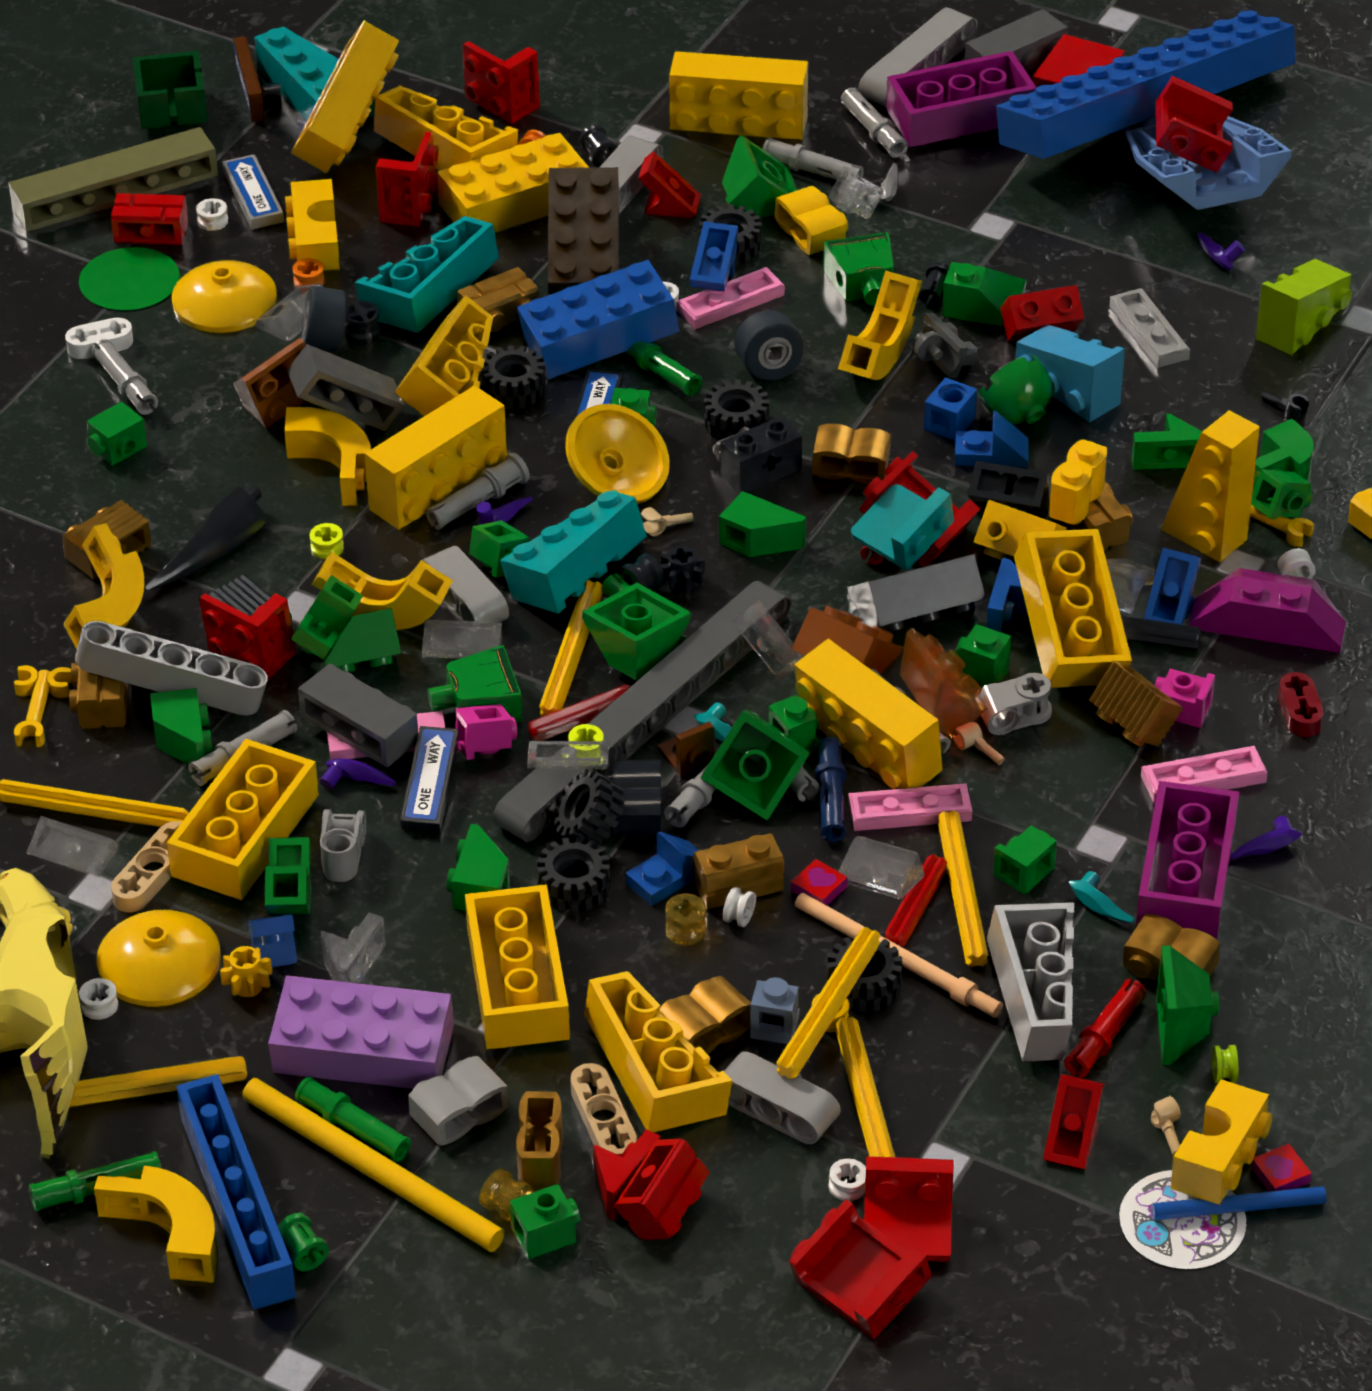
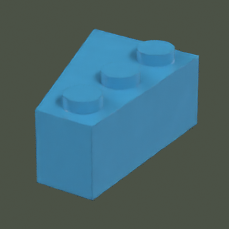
M1051 325L1042 327L1016 343V359L1024 356L1027 362L1032 361V355H1036L1052 379L1053 390L1051 396L1088 422L1095 420L1121 404L1125 348L1116 346L1110 349L1102 346V341L1092 339L1089 342L1081 340L1077 333Z

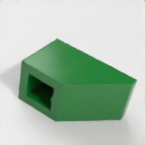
M742 491L719 515V544L749 557L799 550L806 545V517Z
M392 608L350 617L324 660L321 661V670L329 663L349 673L356 671L354 666L356 663L369 661L370 668L392 664V656L401 654Z
M197 688L150 693L157 749L187 765L201 759L205 754L213 752L210 730H202V727L209 726L207 703H199Z
M470 824L466 839H460L456 851L457 866L456 868L449 869L446 882L447 892H452L453 909L466 911L465 894L510 889L509 859L479 825Z

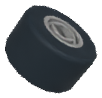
M318 286L310 287L302 323L301 339L305 342V345L308 344L331 353L338 351L342 340L346 315V293L343 290Z
M765 310L756 312L748 317L738 328L734 340L735 352L747 370L760 380L774 381L786 377L801 363L804 354V339L787 316L778 311Z

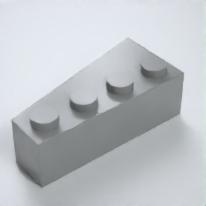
M1074 903L994 906L987 943L1022 1061L1063 1060L1072 1028Z

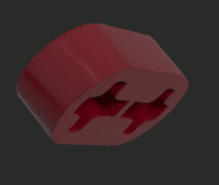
M1300 672L1285 674L1279 682L1278 701L1289 731L1297 736H1315L1320 732L1323 721V707L1312 678ZM1295 690H1297V693L1301 694L1302 696H1297ZM1303 712H1304L1306 719L1304 718L1303 715H1300L1299 713H1303Z

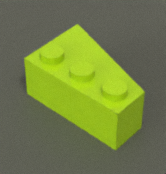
M1313 259L1294 268L1293 275L1291 276L1283 273L1278 276V282L1274 284L1268 281L1262 283L1256 339L1293 355L1302 345H1307L1321 327H1326L1340 309H1345L1348 306L1352 297V290H1350L1351 274L1318 259Z

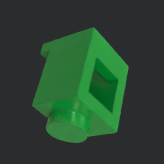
M1261 469L1252 493L1251 505L1270 519H1277V517L1300 518L1303 508H1307L1312 502V484L1295 472ZM1271 487H1275L1276 491L1273 498H1268Z
M502 520L473 526L469 554L482 561L484 566L491 568L492 576L496 578L503 577L505 574L500 560L512 553L517 545L529 542L530 537Z
M794 695L769 705V724L782 731L810 754L817 752L819 739L816 737V729L818 728V719L813 709L808 707L806 700Z
M1031 825L1019 836L1012 837L1006 847L1000 843L995 847L993 876L1025 895L1055 869L1057 840Z

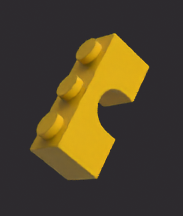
M332 179L291 182L292 196H285L290 259H297V261L306 258L317 259L323 264L324 271L340 270Z
M1220 1080L1205 1104L1203 1135L1189 1130L1173 1156L1171 1189L1220 1205L1228 1190L1234 1191L1236 1189L1244 1163L1250 1164L1256 1153L1258 1139L1260 1137L1265 1139L1270 1131L1273 1115L1268 1113L1269 1094Z

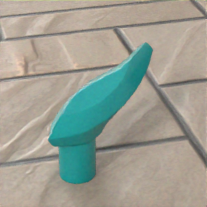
M714 703L704 713L694 714L699 725L711 722L715 727V738L722 742L732 728L729 724L720 720L726 714V708L721 703Z
M1089 871L1081 880L1069 881L1076 897L1092 911L1121 922L1133 924L1135 921L1134 917L1125 913L1106 895L1095 889L1100 882L1097 873Z

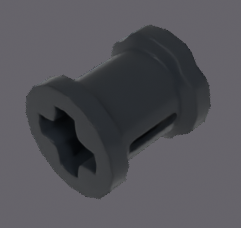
M594 124L585 128L578 138L580 147L585 152H589L590 160L595 167H601L617 148L614 142L608 140L606 130L600 125Z

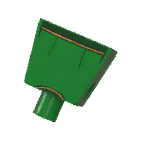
M888 232L824 241V272L844 300L864 299L868 305L875 306L885 271L894 273Z
M504 645L449 662L446 665L447 685L427 689L432 711L453 707L456 715L457 708L501 704L508 714L515 718L516 723L523 722L522 695Z

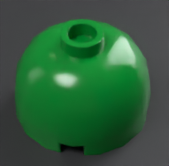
M1032 355V361L1027 362L1023 356L1006 364L989 378L993 385L987 392L983 386L979 391L978 398L992 415L993 411H996L1011 424H1020L1025 421L1028 424H1032L1045 414L1044 408L1050 401L1053 386L1052 379L1043 363L1036 355Z

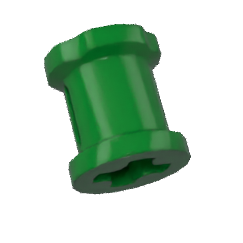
M301 1212L293 1213L277 1225L285 1247L292 1254V1264L297 1270L303 1272L310 1271L318 1267L327 1258L329 1246L323 1238L317 1237L312 1231V1222L308 1216Z

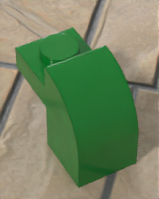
M1293 419L1263 431L1261 454L1256 459L1253 490L1261 469L1295 472L1309 481L1314 443L1309 433Z
M331 575L302 618L291 639L298 643V646L304 652L316 655L324 660L339 633L354 613L363 595Z
M309 837L269 838L268 866H265V907L268 915L310 914L312 885L310 881L311 842Z

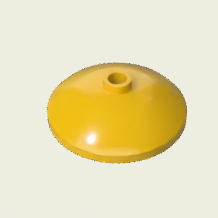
M234 260L209 262L192 269L177 282L172 292V305L176 316L183 323L194 329L211 333H229L250 328L267 318L277 302L276 285L265 271L252 264Z
M599 404L582 411L568 429L565 448L570 467L579 481L595 495L599 496L607 491H617L618 493L635 497L637 504L652 498L665 484L670 466L667 447L657 429L639 413L620 405Z
M174 910L146 911L125 919L107 933L97 952L99 977L107 979L115 985L117 997L125 1002L147 1007L172 1005L197 995L212 982L221 962L219 941L210 926L193 915Z

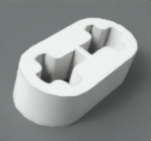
M110 318L79 325L68 330L65 335L67 352L76 359L94 357L91 352L94 345L100 350L96 342L101 339L110 340L118 352L129 348L133 343L131 323L124 318Z

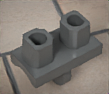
M925 313L923 318L924 328L922 332L915 336V355L922 361L932 360L949 378H958L961 367L973 365L978 352L977 347L971 341L963 342L958 337V329L951 322L943 323L934 313Z

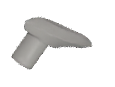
M893 163L880 188L864 191L866 205L889 202L894 197L898 186V169L895 163Z

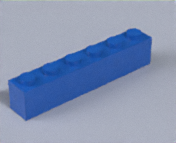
M218 1074L177 1085L183 1126L253 1310L296 1298L291 1259Z

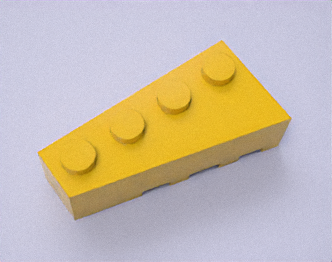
M402 86L384 92L375 99L374 132L408 151L413 156H416L425 132H433L434 145L439 147L438 162L435 166V169L439 171L456 164L481 158L484 155L512 148L518 143V130L507 126L505 131L493 127L494 121L481 116L477 121L464 116V109L456 106H437V99Z
M465 295L443 320L394 393L401 397L407 405L415 408L423 416H426L475 385L479 388L478 376L484 366L485 359L482 357L484 350L488 346L493 316Z
M1229 410L1201 432L1161 527L1162 531L1218 562L1223 561L1247 541L1260 426Z
M628 971L590 979L584 1016L645 1129L651 1132H658L725 1116L732 1079L724 1071L718 1073L709 1063L710 1056L700 1046L697 1048L692 1046L683 1036L684 1029L675 1020H668L659 1011L660 1004Z

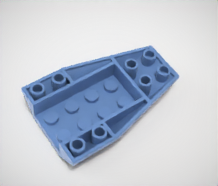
M1156 116L1122 129L1136 163L1197 210L1262 196L1291 158V150L1263 129L1229 116L1223 124V139L1232 142L1233 149L1217 173L1157 147Z

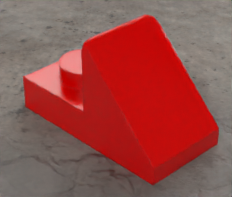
M653 151L643 160L639 175L643 185L651 191L648 195L644 213L689 219L696 216L701 194L657 153Z
M1064 1074L1060 1075L1043 1160L1086 1169L1100 1125L1097 1123L1105 1084Z
M646 1129L635 1143L631 1142L628 1144L622 1157L598 1145H594V1172L607 1218L615 1221L620 1216V1213L614 1206L655 1141L661 1140L660 1135Z

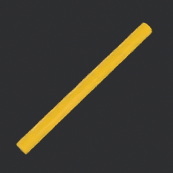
M253 1078L245 1086L242 1093L243 1100L487 1251L494 1252L501 1245L505 1236V1230L260 1079Z

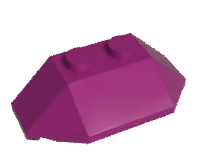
M1238 568L1195 598L1189 625L1199 627L1201 631L1340 653L1346 621L1315 579Z

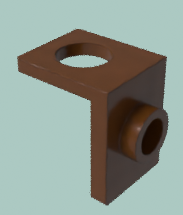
M711 722L677 734L675 738L658 744V750L680 778L705 768L714 757L715 727Z

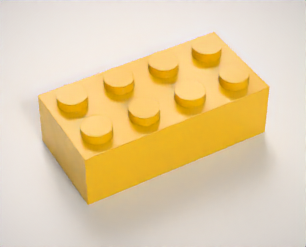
M366 21L362 22L345 46L291 154L327 173L333 163L338 166L340 165L344 156L353 147L357 139L355 134L366 121L371 111L369 108L371 103L381 92L385 84L383 79L387 72L391 71L399 56L394 52L399 43L398 39Z
M675 51L669 74L670 130L803 140L808 107V61Z
M561 133L547 135L535 141L516 145L494 154L484 155L481 158L437 171L439 205L453 223L467 216L492 223L494 233L548 216L549 168L589 167Z
M474 385L366 452L365 464L369 510L400 530L425 514L429 507L443 501L448 496L474 482L486 467L494 468L505 461L507 456L505 406Z
M1099 530L1026 532L1014 555L1042 674L1050 680L1051 688L1098 685L1113 661L1128 666L1132 662Z
M829 638L794 664L795 687L798 697L806 700L808 707H811L818 719V729L826 734L827 737L839 739L842 747L854 755L856 761L865 768L870 767L882 777L889 787L893 789L922 787L943 771L938 719Z
M245 738L167 841L171 876L243 900L265 870V866L269 863V838H288L319 796L316 761Z
M547 885L465 894L467 931L486 1050L570 1040L569 1007Z

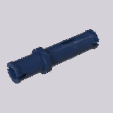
M825 737L817 743L818 766L815 769V780L819 783L820 835L826 841L836 842L846 836L843 783L846 781L847 774L846 768L842 764V743H839V739L835 737Z

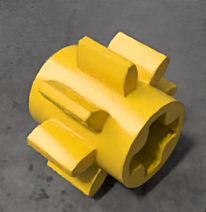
M242 946L234 949L230 956H223L224 968L220 970L222 985L231 984L232 995L253 997L263 987L269 988V975L272 974L271 959H261L260 948L257 947L255 949L250 946Z

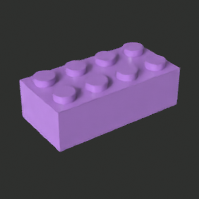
M286 975L268 1043L273 1073L414 1089L423 1080L443 1075L454 1027L451 994Z

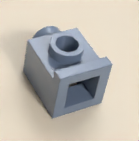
M777 977L766 981L757 980L751 1001L750 1038L784 1044L789 1043L795 1033L800 1014V1008H798V986L788 985L785 980ZM765 1016L783 1018L784 1026L763 1023Z

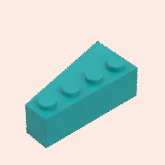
M284 26L255 36L258 71L271 84L280 83L281 95L307 121L339 59ZM375 99L369 107L371 111L367 118L375 115Z
M467 216L462 217L432 235L430 244L414 246L407 250L406 258L395 265L387 262L378 268L379 274L370 280L364 276L356 281L355 286L358 300L369 301L378 307V322L419 333L457 298V290L470 286L499 259L493 224Z
M617 491L604 492L597 497L595 502L587 507L571 512L566 520L542 530L540 536L530 542L517 545L512 553L500 560L512 599L559 614L566 608L564 601L570 595L572 597L581 595L586 590L584 583L589 578H600L608 571L606 564L609 561L621 560L647 537L636 498L618 493Z

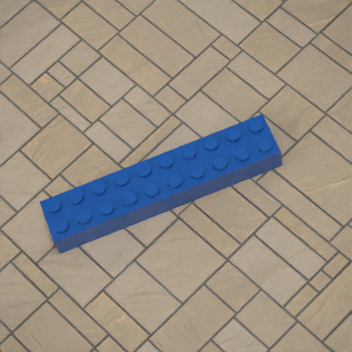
M1242 11L1237 14L1238 17L1229 20H1217L1213 22L1211 27L1190 30L1188 35L1181 38L1166 39L1162 45L1156 47L1141 48L1138 50V54L1129 57H1117L1113 59V63L1105 66L1090 67L1086 73L1078 76L1070 75L1061 79L1062 82L1054 85L1039 86L1035 92L1027 95H1014L1009 98L1010 101L996 106L999 144L1045 159L1155 117L1156 100L1172 76L1212 94H1216L1295 64L1294 25L1281 22L1278 17L1257 15L1256 11Z

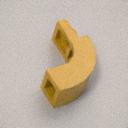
M885 271L872 316L860 335L852 336L848 334L838 367L839 370L873 380L882 379L889 373L899 359L913 328L916 317L912 316L922 281Z
M286 407L284 432L287 459L315 458L334 464L340 470L342 506H357L358 491H364L365 481H367L365 453L371 450L365 432L351 419L330 410L313 407Z
M107 523L94 526L82 544L101 581L103 594L98 599L75 605L63 624L76 650L82 628L90 621H102L125 628L137 611L144 592V572L137 551L123 554L118 538L112 534Z
M331 552L312 585L321 590L329 577L333 575L363 595L351 617L392 608L396 630L415 627L428 620L441 605L453 580L422 560L403 579L395 581L381 580L364 573Z
M144 1166L141 1179L124 1176H97L94 1192L99 1217L142 1220L163 1227L170 1234L166 1249L170 1279L214 1282L218 1264V1246L214 1217L208 1201L197 1187L176 1173L150 1166Z

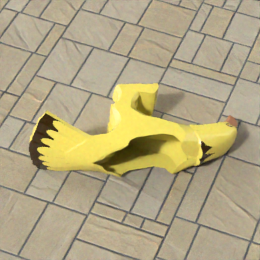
M13 868L0 874V919L6 927L0 941V1053L29 1048L20 1057L36 1110L42 1143L41 1157L50 1159L65 1124L75 1085L79 1082L88 1049L69 939L73 926L70 923L71 916L69 911L32 874L18 868Z

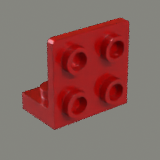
M469 41L462 44L464 91L467 99L511 124L540 107L537 51L527 47L506 61H503Z
M425 132L413 162L379 158L376 165L380 222L420 227L424 215L430 213L433 193H438L435 166L438 162L439 147L434 145L433 132Z
M275 593L265 604L259 606L252 616H249L208 594H204L199 598L207 647L210 652L259 666L266 672L267 681L296 654L295 641L291 639L293 629L288 599Z
M866 1156L864 1220L907 1252L913 1246L926 1256L927 1261H950L954 1160Z

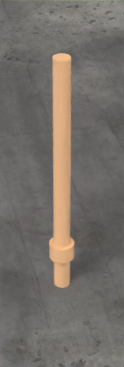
M801 893L795 901V907L852 939H855L858 932L864 928L863 925L805 893ZM880 935L879 941L881 943L882 940L886 938ZM890 941V948L895 946L899 950V956L902 957V967L949 992L951 999L964 1006L972 1005L994 1018L1001 1013L1003 1003L978 990L976 983L965 977L958 979Z

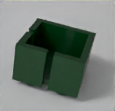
M199 51L133 57L141 129H159L171 126V122L175 121L178 122V125H195L208 122Z

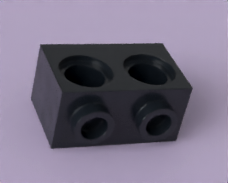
M976 461L968 498L980 508L979 512H984L988 500L1046 520L1050 506L1051 479L1047 472Z

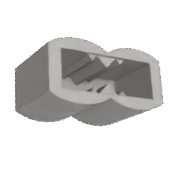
M479 1056L455 1062L444 1075L421 1081L408 1095L410 1116L439 1146L456 1141L470 1131L473 1126L493 1120L509 1106L508 1086Z

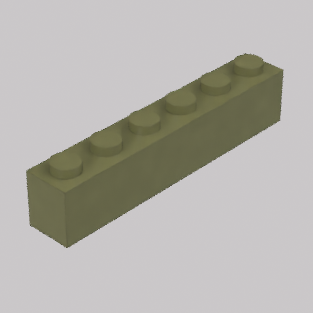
M201 127L11 181L9 182L12 209L25 231H32L113 207L117 193L158 194L218 176L216 151Z

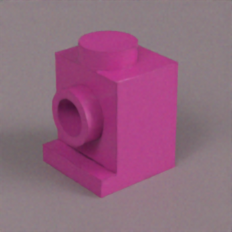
M1170 669L1166 678L1158 676L1155 686L1183 707V711L1178 714V718L1174 721L1201 728L1212 705L1215 675L1208 673L1206 678Z
M501 704L456 709V729H459L460 736L458 749L466 760L474 759V752L493 754L498 752L499 749L512 748V740L517 739V724L515 718L511 717Z

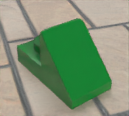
M1166 414L1165 431L1133 433L1131 457L1133 470L1187 468L1202 431L1172 414Z

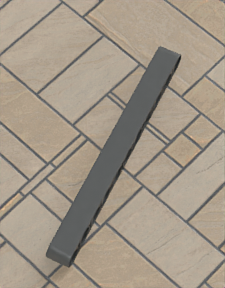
M760 581L752 582L588 723L597 726L603 732L604 753L600 759L592 763L577 762L569 755L568 740L502 797L495 807L493 822L527 843L535 840L554 823V820L557 818L554 815L555 808H559L561 805L557 801L560 796H565L566 792L563 790L567 784L572 786V778L575 775L580 777L581 771L586 770L589 772V769L605 776V772H613V760L628 759L779 627L789 614L791 599Z

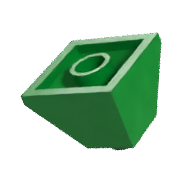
M741 135L736 140L722 180L727 194L726 202L728 205H734V209H738L739 206L746 207V212L751 209L755 212V216L766 217L775 215L776 197L798 190L788 166Z
M952 262L943 286L942 316L1004 327L1000 307L1009 296L1023 294L1027 280L986 267Z
M635 583L582 611V618L609 666L634 680H638L672 652L691 620V612L639 583Z
M745 709L741 712L700 778L768 821L810 753L782 731Z
M1162 946L1156 997L1162 1065H1171L1210 1032L1211 1016H1218L1219 994L1218 991H1211L1209 973L1171 946Z

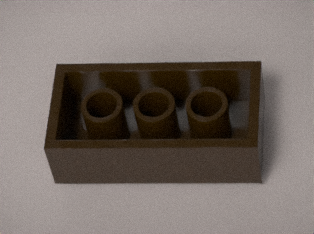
M618 167L549 168L548 295H551L568 287H573L596 279L601 275H607L619 270Z

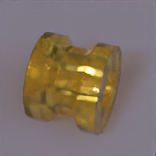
M687 893L672 897L665 906L667 919L665 930L667 937L670 941L684 946L700 942L706 933V906L704 901L696 895Z
M499 1168L484 1183L479 1196V1204L487 1210L499 1211V1216L506 1222L511 1223L510 1200L533 1193V1187L525 1181L517 1182L513 1180V1175L509 1171Z

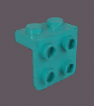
M892 485L851 528L852 538L908 571L954 522L951 494L938 487L925 500L901 485Z

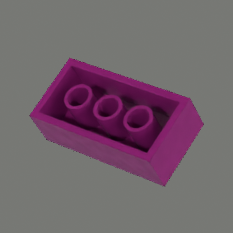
M1013 51L887 76L886 110L904 139L908 142L909 147L923 146L927 143L998 129L996 106L1010 101L1009 98L1014 95H1027L1035 92L1037 87Z
M1159 781L1138 896L1136 927L1145 914H1155L1172 920L1182 928L1200 930L1218 939L1236 826L1239 791Z

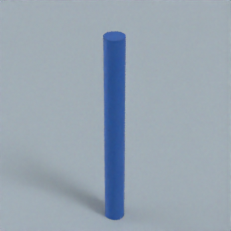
M1324 1186L1229 1195L1223 1198L1220 1205L1200 1198L1152 1203L1151 1210L1153 1220L1155 1221L1326 1204V1191Z

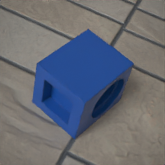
M945 377L925 401L924 430L955 441L956 431H965L976 417L977 389Z

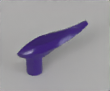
M1197 233L1204 251L1225 270H1232L1233 262L1245 251L1243 245L1237 240L1224 250L1222 245L1216 244L1208 236Z
M531 496L521 498L493 510L490 503L481 502L476 506L479 517L478 525L501 520L507 522L524 505L533 501V498Z
M346 758L326 761L328 769L319 780L321 785L329 790L333 789L342 776L355 781H368L381 785L396 786V781L365 763Z
M1279 816L1273 822L1275 830L1258 836L1231 853V861L1247 855L1267 854L1280 850L1296 841L1303 834L1292 828L1286 816Z

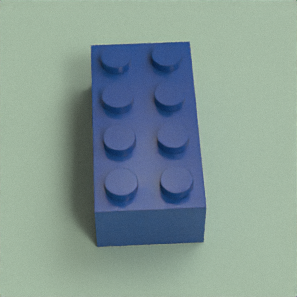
M649 260L632 264L629 267L607 275H601L596 279L568 287L560 292L532 300L517 307L524 340L530 350L533 349L536 351V355L542 356L543 362H545V375L547 379L628 351L636 342L644 341L650 343L680 332L674 299Z

